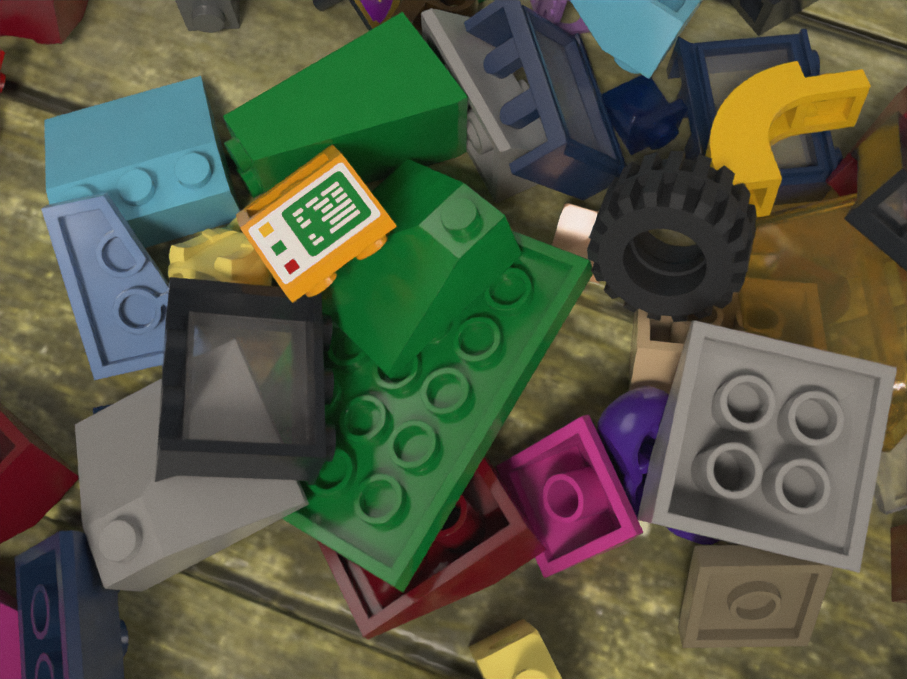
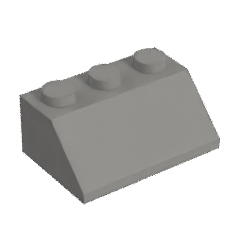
M431 8L421 13L422 38L468 96L467 153L495 203H499L538 185L537 183L512 175L509 163L548 141L540 119L538 118L522 129L511 128L500 120L502 106L529 89V86L523 79L517 81L513 73L504 79H499L484 70L483 62L486 55L496 47L466 31L464 22L470 17Z

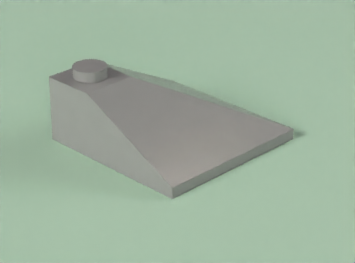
M695 320L692 321L650 457L637 520L860 573L897 367Z
M236 340L193 361L189 439L282 443L240 344ZM161 379L75 424L83 529L105 589L143 592L307 506L309 502L299 480L174 476L155 482Z

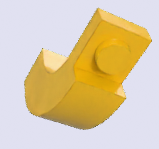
M794 61L768 68L748 78L727 96L714 118L705 155L712 158L710 167L718 171L725 165L734 172L732 184H745L751 193L748 204L755 205L757 217L770 216L782 180L771 146L791 136L854 127L871 87L864 70L826 73L805 78L799 62Z

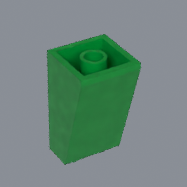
M401 12L225 114L223 118L232 138L226 141L224 145L238 167L236 172L253 198L269 191L331 144L342 153L362 181L368 184L387 178L407 159L424 166H430L457 158L466 153L468 96L405 14Z

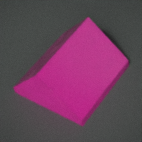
M589 415L581 416L496 466L501 479L547 549L535 557L544 578L627 544L644 533Z

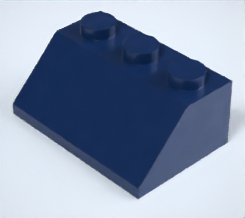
M73 530L58 531L16 556L15 572L21 679H125L123 657L128 650L129 638L127 626L119 617L118 593L120 590L104 588L85 533Z

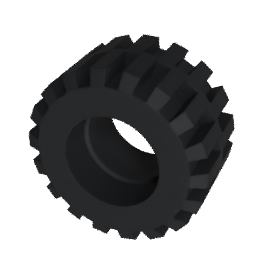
M671 151L668 159L662 160L656 152L645 155L641 166L631 162L623 168L619 178L614 177L590 232L589 238L591 240L587 248L588 260L594 261L591 271L596 281H606L604 292L612 299L618 297L625 301L623 307L633 313L640 309L648 312L647 318L660 321L661 316H671L673 322H687L689 314H694L699 319L712 315L713 306L723 309L732 302L733 292L739 293L745 281L756 232L757 214L755 205L748 204L751 193L744 183L732 184L735 173L725 165L717 171L710 167L712 158L698 154L697 161L685 159V151ZM648 230H673L686 235L696 244L691 246L667 244L654 237Z

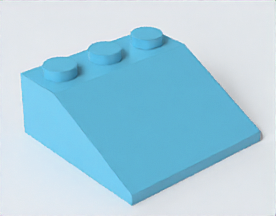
M201 76L44 120L46 192L49 204L107 192L144 248L201 232L208 228L211 229L228 224L241 211Z

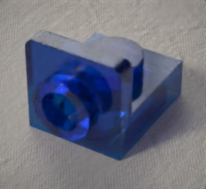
M640 75L601 94L612 126L631 156L648 147L651 150H658L668 145L678 136L679 127L687 111V106L682 99L669 104L652 77L648 79Z

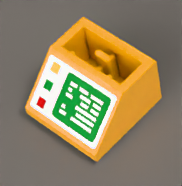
M333 144L236 214L240 229L292 303L304 294L307 297H313L324 291L336 279L337 273L335 271L354 257L362 260L377 252L388 239L386 234L397 227L346 158Z

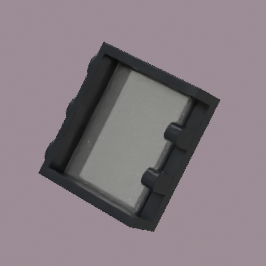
M170 277L165 317L155 482L174 476L302 480L308 481V485L315 484L324 462H332L336 445L335 425L333 423H325V405H330L333 397L334 372L332 368L324 367L323 352H328L330 348L332 318L331 316L322 315V292L313 297H307L304 294L292 303L281 287Z

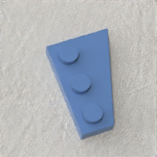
M108 193L48 204L41 208L94 380L162 365L169 283ZM195 326L193 358L212 352V346L200 328Z

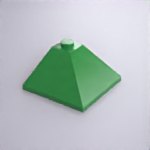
M410 159L404 161L371 192L397 227L386 234L388 239L377 252L362 260L354 257L335 271L337 273L336 279L329 287L322 291V311L327 316H331L332 321L390 379L399 373L522 256L515 236L503 213L465 183Z

